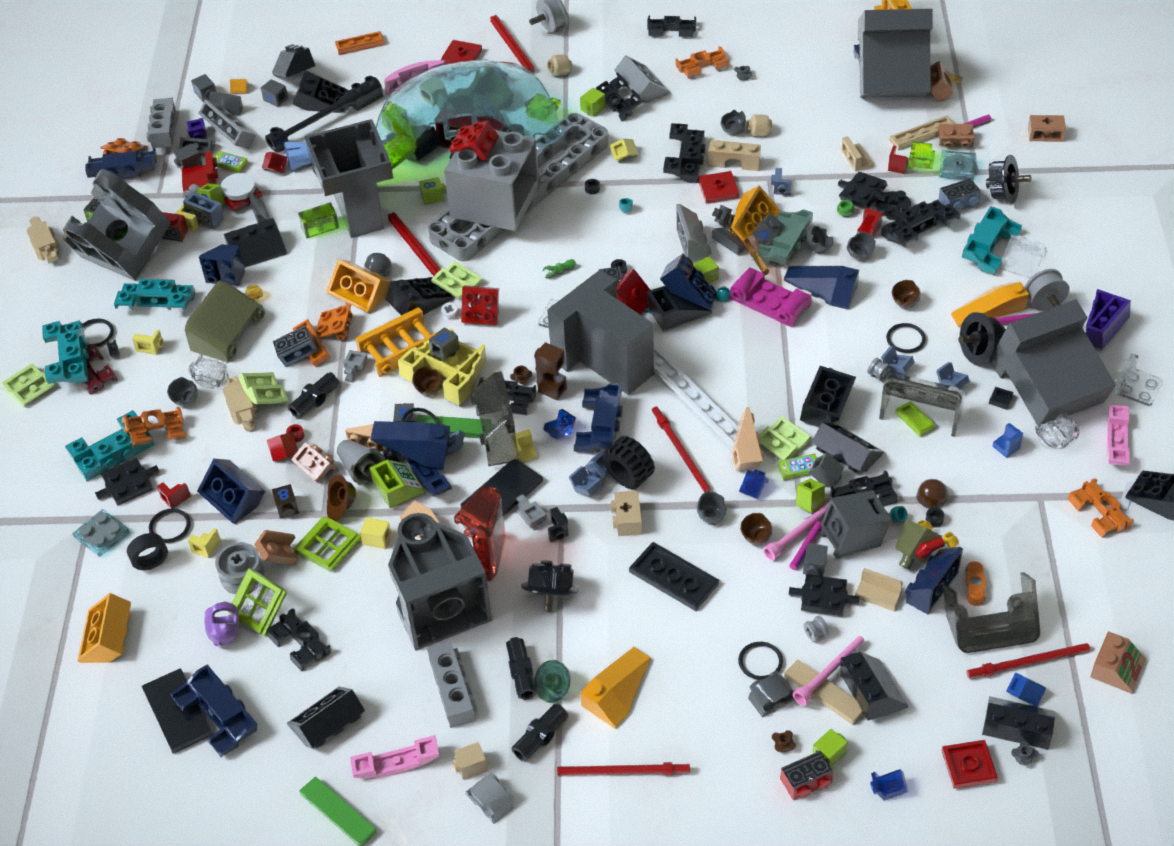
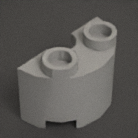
M491 772L469 788L465 795L474 804H477L483 811V814L494 824L514 808L511 801L514 796L508 787L503 788L499 784V779Z

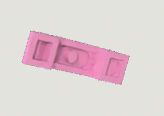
M444 60L418 62L393 72L384 79L386 94L402 90L401 85L428 76L431 79L445 76L446 67Z
M1109 404L1107 420V459L1109 464L1129 466L1130 449H1128L1129 406Z
M436 735L414 740L415 745L375 756H373L372 752L350 757L353 777H384L406 772L429 763L440 756Z

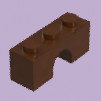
M545 342L534 354L538 392L558 400L567 389L566 376L558 372L565 364V352Z

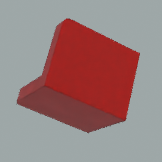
M893 145L889 155L888 171L905 174L909 158L896 155L897 146Z
M267 152L262 169L283 173L288 157L275 152Z
M866 207L863 213V222L857 232H867L874 238L881 227L883 213Z
M293 432L266 440L274 462L294 456L298 452Z
M164 482L157 486L160 498L170 508H175L191 497L188 486L185 483L182 485L177 484L171 489Z

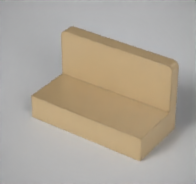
M848 136L842 137L841 152L854 171L873 167V162L860 143L853 144Z
M864 568L855 596H860V600L894 611L901 597L903 582Z

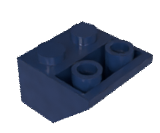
M221 244L199 256L206 283L216 284L221 280L230 285L240 286L245 273V267L239 246Z

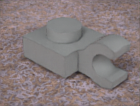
M349 350L343 362L344 374H347L346 381L352 382L355 378L356 370L362 371L368 359L367 353Z
M524 495L516 498L519 502L517 503V507L520 509L519 515L530 528L547 519V514L536 501L530 504Z

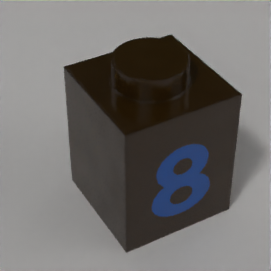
M291 484L272 489L280 519L299 514Z

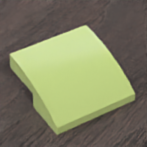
M453 261L446 270L442 268L431 279V282L460 299L462 298V287L464 285L479 286L482 283V277L458 262Z
M33 363L1 382L2 387L22 406H25L54 387V383L48 384L45 373H41Z
M274 372L242 373L238 377L245 393L254 404L288 402L284 387L277 384Z
M781 416L771 428L767 426L761 432L758 443L779 459L786 460L795 456L812 439L810 435Z

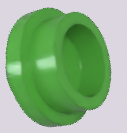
M848 200L841 201L837 206V212L842 216L852 215L854 213L853 203Z

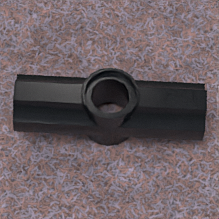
M329 372L316 383L305 385L301 395L288 405V410L295 418H300L313 406H321L326 399V395L339 385V380L333 373Z
M513 637L506 642L511 677L515 681L518 698L529 700L536 695L531 660L527 656L524 640Z
M553 704L540 719L535 718L530 722L526 733L511 747L512 752L519 760L526 762L540 746L544 747L550 743L555 731L568 718V713L560 704Z

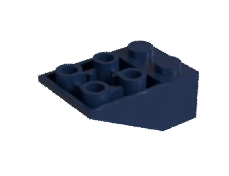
M682 253L666 265L660 280L668 290L679 297L710 310L716 298V289L705 280L703 273L693 266L692 260Z

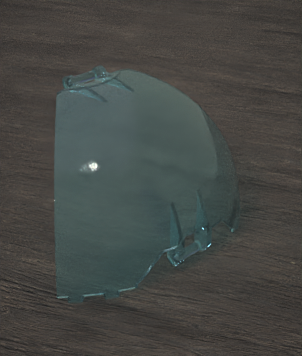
M497 60L454 62L429 69L411 77L391 93L383 105L376 124V129L388 156L394 155V157L403 156V151L412 149L415 142L431 124L443 122L445 139L448 140L451 137H456L459 129L450 130L449 119L464 116L472 117V125L478 122L477 117L491 116L513 132L526 134V136L535 138L536 134L546 135L549 140H554L556 136H561L554 105L541 81L531 71L521 65Z

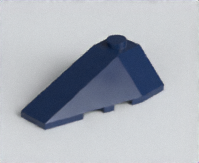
M789 266L784 276V281L800 290L805 289L811 292V295L815 298L820 297L824 299L825 303L830 306L848 310L858 287L860 270L845 266Z
M374 421L370 440L389 450L402 454L407 459L410 458L418 462L423 467L444 470L450 440V426L435 423Z

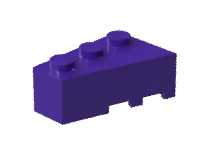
M1099 289L1096 290L1095 300H1093L1092 310L1086 324V335L1093 347L1103 350L1130 318L1131 300Z

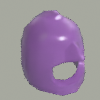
M226 601L216 603L205 611V632L215 646L220 647L230 644L236 639L240 629L238 608ZM220 611H229L232 613L231 615L223 617L214 616L215 613Z

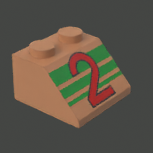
M1108 631L1094 662L1090 678L1132 694L1146 658L1128 638Z

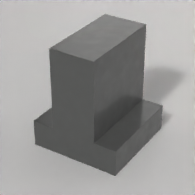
M933 9L864 10L858 19L860 98L927 96L931 92L930 31L933 29Z
M369 119L305 136L307 151L324 195L334 194L350 237L353 238L383 230L384 224L377 183L393 179L391 161L373 120Z
M602 270L597 271L547 309L550 344L564 350L565 364L562 369L565 371H569L581 362L608 382L622 384V391L627 395H630L654 375L653 323L617 300L616 279Z
M1077 299L1009 323L990 359L1000 378L1009 375L1038 427L1104 403L1116 386V383L1082 328L1088 317Z

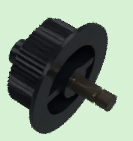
M1007 155L1004 161L989 163V178L986 179V187L990 189L992 198L1006 199L1009 204H1013L1018 196L1019 182H1031L1032 177L1031 175H1019L1015 157Z
M981 312L969 314L962 322L958 338L964 356L969 362L976 365L987 363L993 356L1006 329L997 319L987 317Z
M542 560L541 563H533L529 567L528 581L521 584V588L526 591L545 595V612H552L553 595H573L579 592V588L572 585L574 570L571 569L572 565L565 563L553 565V562L548 560Z

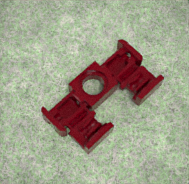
M94 343L86 348L89 354V359H87L89 381L85 383L88 386L86 390L90 395L101 390L104 387L103 383L112 378L115 381L118 380L109 365L104 366V369L101 371L97 370V373H95L89 362L94 357H99L101 360L104 358Z

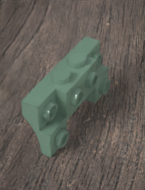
M804 209L797 212L780 210L777 219L783 223V226L777 236H775L773 246L759 244V249L756 254H753V260L766 265H770L771 261L786 265L790 258L793 259L794 255L799 253L801 243L806 241V230L813 220V212Z

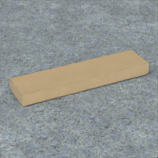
M947 115L891 135L889 141L897 146V150H901L939 136V124L955 123Z
M797 659L784 672V677L798 687L807 686L819 673ZM827 679L812 692V697L852 725L863 714L855 698Z

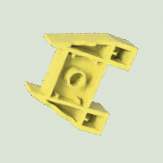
M427 340L423 346L411 348L398 360L400 377L412 382L413 374L417 369L424 366L433 370L436 369L440 375L447 378L443 382L444 399L460 406L474 389L486 362L485 344L475 349L459 341V349L443 361L430 353L429 340Z

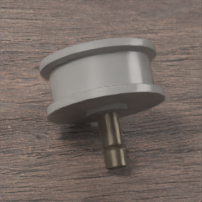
M561 0L537 1L536 9L538 16L529 19L531 25L541 22L543 27L551 33L557 27L563 28L567 26L568 15Z
M1045 269L1036 273L1025 285V289L1029 293L1028 299L1031 300L1034 309L1038 311H1045L1061 305L1070 291L1068 283L1063 280L1062 274L1056 269Z

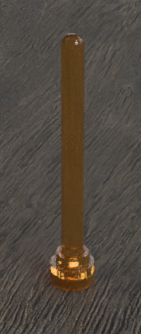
M731 223V225H730V227H729V230L731 231L732 234H734L735 236L739 237V236L733 231V229L731 228V227H732V223ZM749 239L741 240L764 275H768L769 269Z

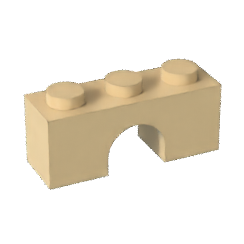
M711 140L708 149V166L725 168L728 159H737L742 164V170L759 171L761 145Z

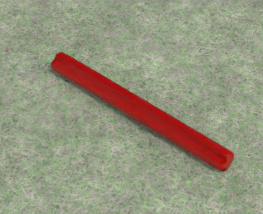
M497 15L491 16L490 22L525 71L529 74L534 72V65Z
M395 212L388 214L390 223L430 273L435 276L441 268Z

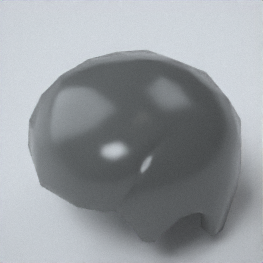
M734 109L722 116L720 125L726 133L738 134L746 125V116L743 111L737 112Z
M812 226L807 231L806 241L813 251L822 252L832 247L833 237L827 236V229Z
M857 232L847 242V251L856 260L867 259L872 255L876 241L867 232Z
M378 252L372 253L367 257L364 267L374 273L387 276L391 271L392 263L385 254Z
M179 377L169 384L167 394L173 403L185 407L191 405L196 400L198 389L192 380Z
M716 492L703 493L697 503V513L700 519L706 523L722 521L727 511L724 497Z

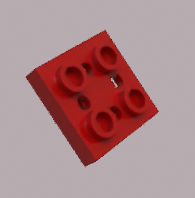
M464 285L462 287L461 322L497 325L499 288Z

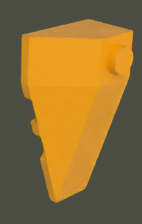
M758 185L745 192L740 199L731 228L743 241L753 235L752 232L757 224L769 213L777 218L780 209L761 186Z
M1021 282L998 285L951 312V316L957 326L961 327L964 319L973 312H981L987 317L996 318L1026 310L1029 293Z
M636 647L631 648L595 676L580 692L581 706L613 728H616L629 714L632 701L636 697L637 689L645 675L651 657Z

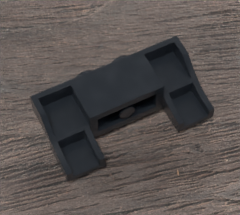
M671 123L669 139L682 142L679 158L665 157L663 173L676 175L687 183L698 182L700 165L704 163V155L702 154H705L706 144H704L705 130L688 129V124Z
M938 199L929 204L923 201L905 211H901L896 215V220L882 226L881 235L886 240L897 241L905 247L907 242L913 239L917 241L918 234L936 226L937 220L947 226L949 221L955 218L959 220L960 213L950 204L944 206Z

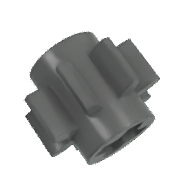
M720 205L719 209L714 208L712 216H715L714 221L725 226L728 222L732 223L735 216L731 214L733 209Z

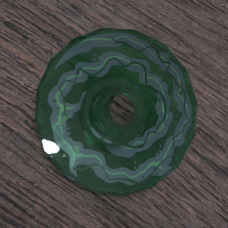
M558 660L544 662L538 668L534 680L538 696L549 703H556L562 700L570 688L571 677L569 670L564 663Z

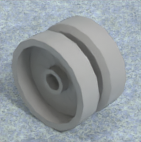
M245 542L232 543L219 551L216 557L215 566L220 582L229 593L236 595L248 568L264 576V568L258 550L251 544ZM255 580L249 593L256 590L261 583Z

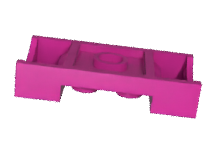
M751 267L730 288L731 300L789 327H793L800 313L805 308L811 306L812 295L797 288L792 292L765 280L764 273Z

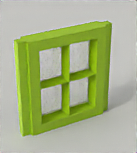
M323 516L293 549L302 557L328 571H333L357 544L361 536L342 524Z
M248 568L232 604L238 608L239 621L259 634L266 636V629L271 627L288 592L262 574Z

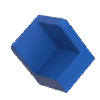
M1011 423L1006 424L1004 434L993 441L992 447L1007 458L1020 449L1023 433Z
M1015 672L1006 692L1037 707L1046 687Z

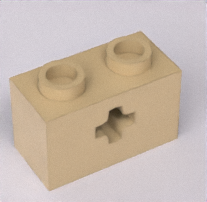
M638 491L614 492L615 500L611 501L612 512H616V516L612 517L613 528H617L618 536L642 534Z

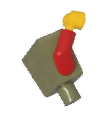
M906 518L895 546L896 550L904 553L899 565L910 570L914 560L925 563L934 550L944 547L946 543L948 547H955L959 544V540L952 532L945 533L944 538H942V535L932 531L933 527L929 521L920 520L918 523H915Z

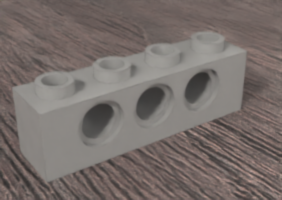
M173 97L153 99V105L150 106L151 115H149L150 123H148L147 141L151 142L152 148L171 147L176 116Z
M205 99L198 114L234 145L249 149L256 134L222 105Z
M451 641L427 647L429 661L450 728L475 721L474 712H477L475 700H470L469 695L472 694L469 682H464L463 679L466 677L464 666L458 663L461 660L458 648H453Z

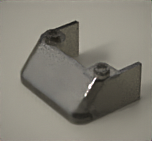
M502 371L494 372L473 390L474 394L470 395L472 406L476 407V414L480 418L483 434H479L481 446L485 445L488 467L519 461L514 418Z
M892 374L885 380L879 419L883 420L890 396L955 411L951 436L955 437L965 398V393L962 389L902 374Z
M1021 572L1022 593L1014 594L1008 599L1007 612L968 618L967 609L963 605L958 604L957 592L947 584L943 585L946 617L956 646L964 653H972L1028 644L1038 640L1040 637L1036 580L1025 572Z

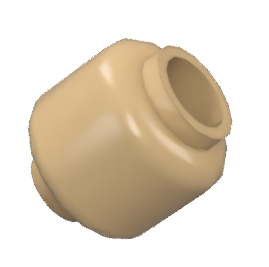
M553 55L547 62L548 71L553 76H565L572 69V61L569 60L567 55Z
M753 114L751 119L747 121V130H750L752 136L765 137L772 131V119H769L767 115Z

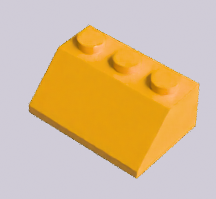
M338 259L326 293L370 313L386 297L391 280L351 261Z
M109 593L88 609L77 662L107 663L122 655L124 651V638L128 632V628H126L127 622L131 616L130 601Z

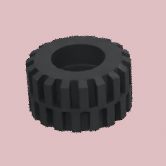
M621 436L602 455L603 463L609 474L619 484L628 489H637L655 470L654 461L646 448L628 436Z

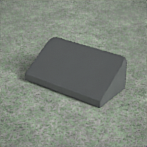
M210 91L209 101L219 103L232 115L239 116L243 110L241 96Z
M181 137L179 149L193 144L200 155L205 156L207 151H212L213 153L216 143L211 139Z
M249 193L250 204L257 222L270 219L264 202L253 193Z
M724 227L712 229V239L737 255L750 246L749 243L744 240L742 241Z

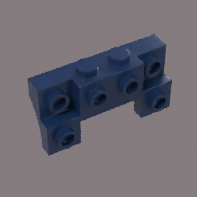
M153 148V151L142 152L140 149L138 155L136 151L103 154L101 158L93 159L91 156H88L85 172L87 178L96 177L101 169L110 171L121 179L140 177V171L155 170L157 152Z
M610 383L601 388L584 389L582 408L594 409L591 424L592 431L576 432L574 451L593 453L594 448L608 449L613 444L616 432H620V421H618V418H622L623 406H620L622 384Z
M208 664L196 670L182 686L171 692L172 699L183 712L198 703L220 729L208 738V743L220 757L239 747L241 740L257 731L258 724L246 711L244 703L240 699L237 700L230 686L225 685Z

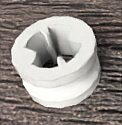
M446 303L442 306L441 312L444 319L453 320L458 316V309L454 303Z

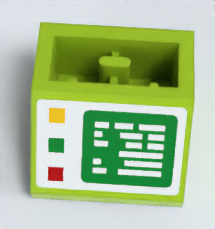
M387 459L370 467L372 482L389 508L425 492L406 463Z

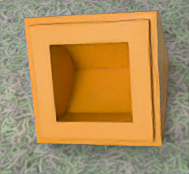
M230 79L231 94L247 93L248 80Z

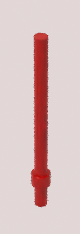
M658 406L653 407L651 411L656 417L659 427L664 429L703 492H710V486L671 428L667 416L662 414Z
M1088 643L996 664L990 662L982 664V667L966 670L968 678L982 675L988 677L994 675L995 672L1090 651V646Z
M663 762V764L557 767V775L664 773V776L673 775V773H690V764H672V762Z

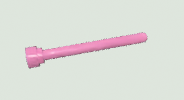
M829 502L777 543L773 542L763 548L766 557L772 561L779 557L782 548L825 515Z
M858 636L807 686L796 689L793 692L795 701L805 706L812 699V692L841 665V658L853 654L864 643V638Z

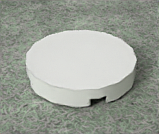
M244 173L232 174L221 183L223 196L228 197L230 200L246 199L249 197V193L255 192L256 188L254 179Z

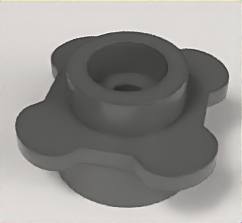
M750 66L735 68L736 76L739 80H748L752 76Z
M1026 741L1020 742V746L1011 751V755L1015 757L1016 761L1024 766H1028L1033 758H1037L1039 755L1038 751L1033 750Z

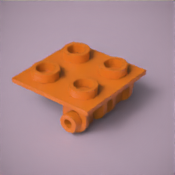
M117 138L115 141L101 146L100 149H105L103 154L106 155L130 151L138 152L140 149L146 148L147 145H142L138 141L129 142L125 138Z
M351 304L321 312L316 328L319 338L333 334L340 341L347 338V331L353 316L350 310Z

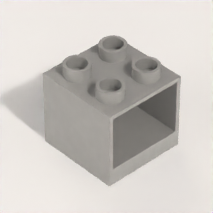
M495 130L499 138L486 160L481 161L471 147L454 152L446 166L444 173L450 217L516 231L539 187L536 138L523 136L518 132Z

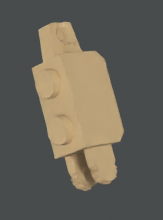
M33 216L30 219L31 226L26 231L38 260H46L48 264L58 261V255L60 254L57 248L60 247L57 237L53 238L55 234L52 227H48L45 221L41 222L39 217Z
M237 376L226 379L227 386L224 387L223 393L232 420L235 424H243L245 431H252L255 429L254 420L257 419L255 411H258L257 405L249 399Z

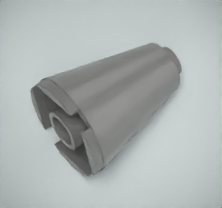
M348 439L340 442L337 447V454L352 480L358 485L373 484L370 467L385 461L384 456L375 449Z

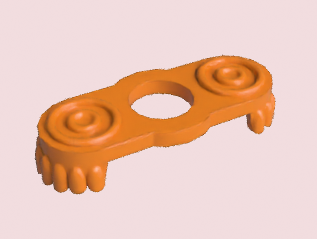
M972 561L965 568V572H967L965 583L968 587L967 600L971 605L979 606L986 599V578L984 577L983 565ZM977 577L982 583L976 586L971 584L970 579Z

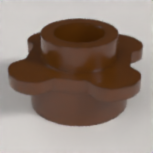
M520 365L514 368L510 379L516 380L520 384H525L526 380L532 376V372L526 366Z
M786 730L783 733L774 732L772 734V740L775 742L774 749L782 753L795 749L796 743L792 739L793 733L790 730Z

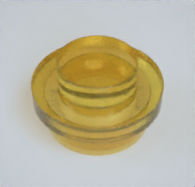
M252 284L246 288L245 294L256 301L263 296V291L258 285Z

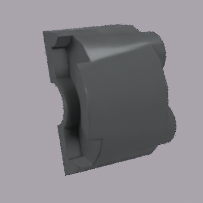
M774 671L762 681L757 680L750 685L751 692L748 699L761 717L775 711L780 704L785 703L786 705L795 700L793 698V688L778 671Z

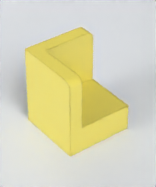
M621 139L610 145L615 161L628 156L638 155L633 139Z
M530 429L511 434L512 447L519 461L526 462L537 458Z
M367 517L360 531L362 544L385 549L391 536L389 521Z
M215 528L212 529L210 534L202 533L200 537L191 535L188 539L191 552L206 558L211 556L221 541L218 529Z

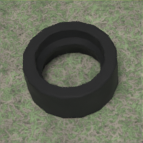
M145 533L136 537L130 542L126 551L132 566L142 571L158 567L168 555V549L163 538L156 533ZM156 547L150 554L139 556L144 550Z

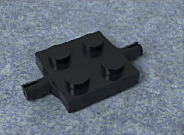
M858 171L851 181L847 182L840 179L838 182V186L844 188L839 194L840 200L851 201L854 205L865 209L866 207L869 208L877 200L884 202L889 200V195L882 194L883 190L888 186L886 180Z
M135 458L101 473L105 482V488L95 492L98 500L109 495L118 506L152 491L153 487L149 476L160 471L157 465L145 469L141 466L139 460Z
M806 574L805 584L802 588L789 587L788 594L801 597V611L843 616V609L846 603L859 605L860 596L848 595L846 590L847 579Z

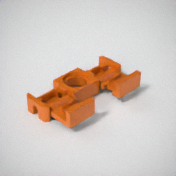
M718 46V50L707 53L705 50L690 54L689 59L682 61L676 58V67L680 73L684 72L687 78L700 75L701 67L711 65V63L714 64L716 70L728 67L729 58L725 59V51L721 46Z
M178 406L175 411L162 413L161 409L143 411L140 416L127 418L125 414L122 418V424H125V433L128 434L131 430L130 437L133 446L149 444L152 441V437H147L146 435L148 430L164 427L168 431V440L185 438L187 435L181 425L184 418L181 408ZM149 416H154V417H156L157 420H158V423H156V424L150 423V422L148 421V417H149Z
M1094 478L1091 479L1090 483L1088 481L1084 482L1080 489L1070 492L1068 500L1078 511H1081L1085 503L1087 504L1089 501L1103 515L1101 519L1098 517L1093 519L1091 524L1102 538L1105 537L1107 532L1116 529L1117 532H1121L1130 528L1134 519H1129L1120 510V503L1110 492L1105 493L1097 485L1098 479ZM1102 503H1109L1112 507H1106Z

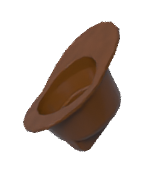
M336 474L328 484L327 516L334 521L342 518L346 509L352 506L356 498L354 485L346 481L342 475Z

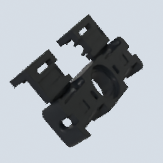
M649 15L647 19L649 36H663L664 29V31H679V37H693V32L696 31V17L694 16V20H682L680 16H664V19H650Z
M617 72L615 79L609 83L604 81L596 89L605 94L606 104L613 112L617 111L620 120L623 121L626 119V116L633 114L632 109L643 102L633 89L631 90V97H627L624 101L618 93V89L624 88L627 84L624 78ZM618 99L615 103H610L611 100Z
M481 377L477 385L478 395L475 400V407L492 410V397L495 398L496 394V398L514 400V403L511 402L510 413L527 415L528 405L534 402L537 394L536 385L526 387L518 385V382L506 380L492 382L486 381ZM506 388L511 389L510 391H503Z
M883 471L882 475L868 478V476H863L850 480L849 484L842 487H830L832 498L875 490V494H878L883 506L897 503V494L892 488L893 480L889 477L887 471ZM862 485V486H865L866 488H865V489H858L857 486Z
M294 608L288 610L286 615L284 613L279 616L280 622L266 629L267 636L277 647L280 646L282 637L289 636L291 633V636L301 646V649L297 652H291L290 660L300 671H303L304 665L313 660L314 657L315 661H320L331 653L330 645L326 646L319 639V633L307 621L302 622L295 615ZM302 632L310 633L308 637L299 636Z

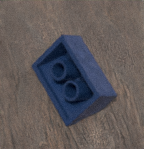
M213 458L197 492L231 523H237L258 507L265 490L231 460Z
M963 548L939 549L935 555H931L925 569L921 568L915 582H911L907 586L905 591L907 594L906 603L928 615L959 573Z

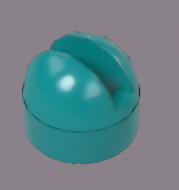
M629 198L620 199V210L624 213L630 212L633 207V200Z
M725 286L718 288L716 299L719 302L729 301L730 290Z
M896 506L889 512L894 522H904L907 518V510L903 506Z

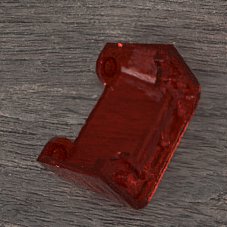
M484 484L454 516V522L457 525L461 523L465 527L463 532L472 538L473 548L486 572L487 581H492L498 573L506 534L500 492Z

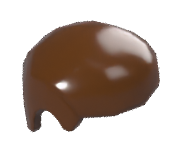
M913 280L897 282L891 292L894 302L903 308L915 306L921 297L920 289Z
M424 366L417 369L413 374L412 383L415 389L422 395H434L442 387L443 379L436 369L433 370Z
M928 479L919 486L916 498L926 508H937L938 505L945 504L949 491L942 481Z
M751 513L742 520L740 530L749 543L761 545L772 536L773 526L764 514Z

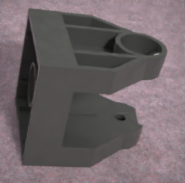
M101 169L92 182L94 187L91 191V194L100 204L85 224L71 216L63 228L64 235L62 239L81 258L135 281L171 222L154 202L135 190L119 176ZM128 228L124 238L119 241L113 240L114 235L120 229Z
M414 513L403 518L397 529L399 536L388 567L391 579L399 594L396 601L397 612L415 651L491 622L492 614L486 572L468 536L436 522L431 516L424 513ZM417 535L423 536L420 540L415 539Z

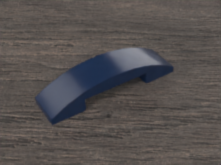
M405 458L419 482L432 496H438L452 489L444 475H440L436 469L423 467L418 462Z

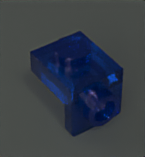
M561 409L557 419L545 423L543 430L549 433L551 437L559 439L572 433L576 417Z
M755 469L754 472L747 470L739 492L759 499L765 483L769 482V479L765 476L766 473Z
M901 769L879 776L876 772L871 773L873 781L870 782L872 791L875 795L878 794L883 801L908 792L904 772Z

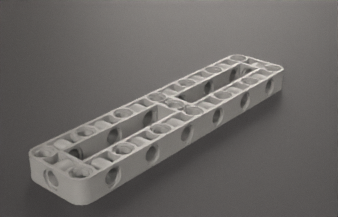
M570 113L536 140L538 168L573 140L578 139L579 141L575 142L558 159H554L539 173V187L525 214L608 147V130L605 127L579 113ZM449 209L428 226L430 243L459 261L471 259L506 229L475 223L466 233L458 234L471 222L451 218Z

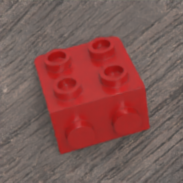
M489 121L463 126L458 130V134L452 141L449 151L454 153L472 147L480 160L483 161L488 158L499 135Z
M212 151L205 152L206 165L182 169L183 192L189 190L192 184L198 185L200 188L208 183L217 184L219 174L216 167H218L216 157L213 158Z

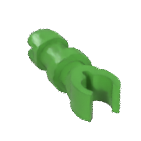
M569 259L564 263H556L555 266H546L542 271H551L550 274L545 276V278H550L557 272L562 273L565 269L574 268L576 262L573 259Z

